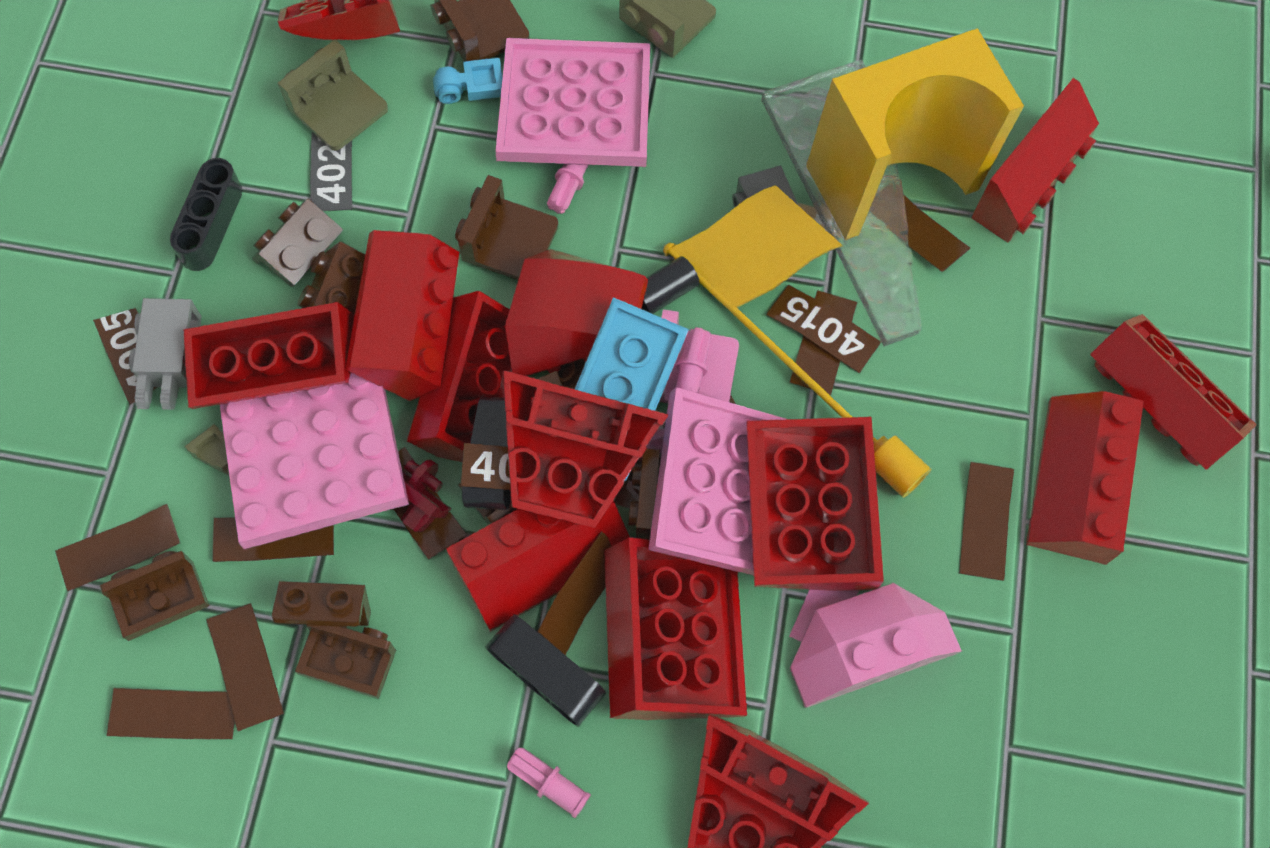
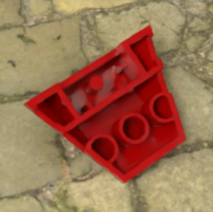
M304 0L280 9L277 21L281 30L294 35L323 40H361L400 32L392 0Z
M553 249L525 258L505 323L512 372L524 376L544 370L553 373L560 371L563 364L583 359L586 362L613 297L641 309L648 284L646 276Z
M503 370L511 506L596 528L624 485V480L637 460L642 457L650 440L658 428L663 425L669 414Z
M709 714L687 848H821L827 841L834 838L838 831L855 814L860 813L869 802L828 772L749 729Z

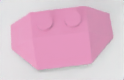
M892 583L817 609L793 659L790 671L803 704L807 708L962 652L944 611Z

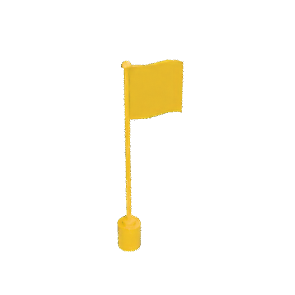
M775 185L745 199L720 220L699 234L678 245L667 243L664 246L663 252L665 256L671 255L674 259L680 256L685 257L694 267L700 284L842 418L852 417L738 309V307L775 289L813 259L833 249L843 247L840 242ZM896 435L889 440L885 436L878 440L873 437L876 473L902 498H905L920 485L932 469Z

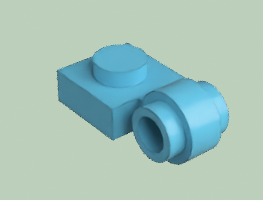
M500 58L464 61V73L457 72L453 67H442L436 71L433 77L434 94L439 98L440 102L445 104L459 101L463 90H467L469 101L501 97L503 77Z

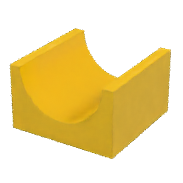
M977 28L833 78L806 167L845 240L860 234L888 165L907 162L924 164L945 173L953 179L965 195L978 191L1019 117L1024 104Z

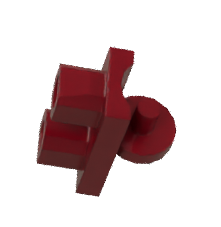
M411 459L406 463L404 469L412 474V477L402 470L407 498L411 505L401 520L413 531L423 532L435 518H446L452 508L426 489L428 487L437 493L442 488L443 483L435 477L439 465L431 459L426 460L421 465Z

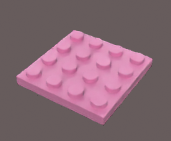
M506 38L495 151L496 161L646 167L650 43Z
M351 373L348 383L220 404L238 542L243 549L409 504L386 391L382 386H378Z
M676 387L669 394L667 414L669 415L665 424L648 550L754 575L746 423L747 421L786 420V418Z

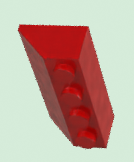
M1073 78L993 175L971 217L1007 243H1009L1017 231L1024 234L1037 217L1032 212L1037 206L1042 209L1047 206L1057 192L1053 188L1055 183L1059 181L1064 184L1077 166L1073 163L1075 158L1078 156L1084 159L1096 142L1091 136L1099 122L1078 80Z
M373 230L369 233L345 370L378 386H382L384 389L408 401L441 387L459 251L431 234Z
M481 291L453 297L441 387L420 396L407 442L437 457L463 463L464 443L470 444L480 397L505 398L503 370L512 372L505 329L509 308Z
M335 302L183 329L188 408L196 409L348 383L351 372L345 370L355 315L340 303Z
M1143 314L1124 321L1090 354L1096 360L1094 363L1096 369L1107 379L1112 380L1114 378L1124 388L1122 391L1124 396L1144 401L1143 408L1153 417L1151 419L1153 426L1164 436L1169 437L1171 435L1182 446L1180 451L1183 456L1195 466L1200 464L1207 470L1257 426L1251 418Z
M1106 391L1052 396L1049 399L1026 545L1105 565L1124 551L1143 400Z
M612 501L596 528L517 509L451 545L446 550L452 565L491 632L504 625L513 614L520 616L557 595L601 531L609 538L611 546L629 538V534L614 501Z

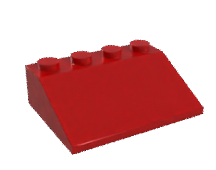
M872 417L747 421L754 587L824 591L878 589L884 582Z
M629 537L604 550L610 718L666 720L708 718L709 714L718 718L747 716L738 572L648 550L650 540Z

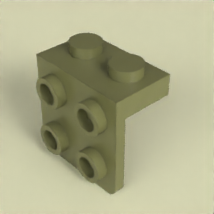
M619 0V19L672 58L716 16V8L706 0Z
M336 40L317 50L311 58L295 70L288 72L278 82L288 110L334 151L343 148L388 111L387 102L351 70L345 48Z

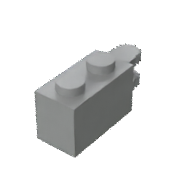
M143 298L141 313H137L135 317L136 348L132 349L129 355L130 370L137 377L135 393L137 409H149L153 388L161 387L160 403L162 410H172L176 407L178 388H187L183 329L199 327L202 318L191 299Z

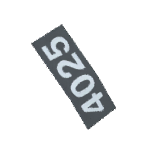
M312 132L311 201L322 211L352 210V141L340 150L334 151Z

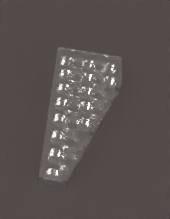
M861 59L763 91L761 101L826 231L843 245V247L836 248V251L883 346H887L915 336L922 329L917 288L913 282L911 267L913 263L912 252L908 246V224L902 181L899 179L897 163L886 167L860 234L845 240L806 167L832 79L865 68L866 66Z

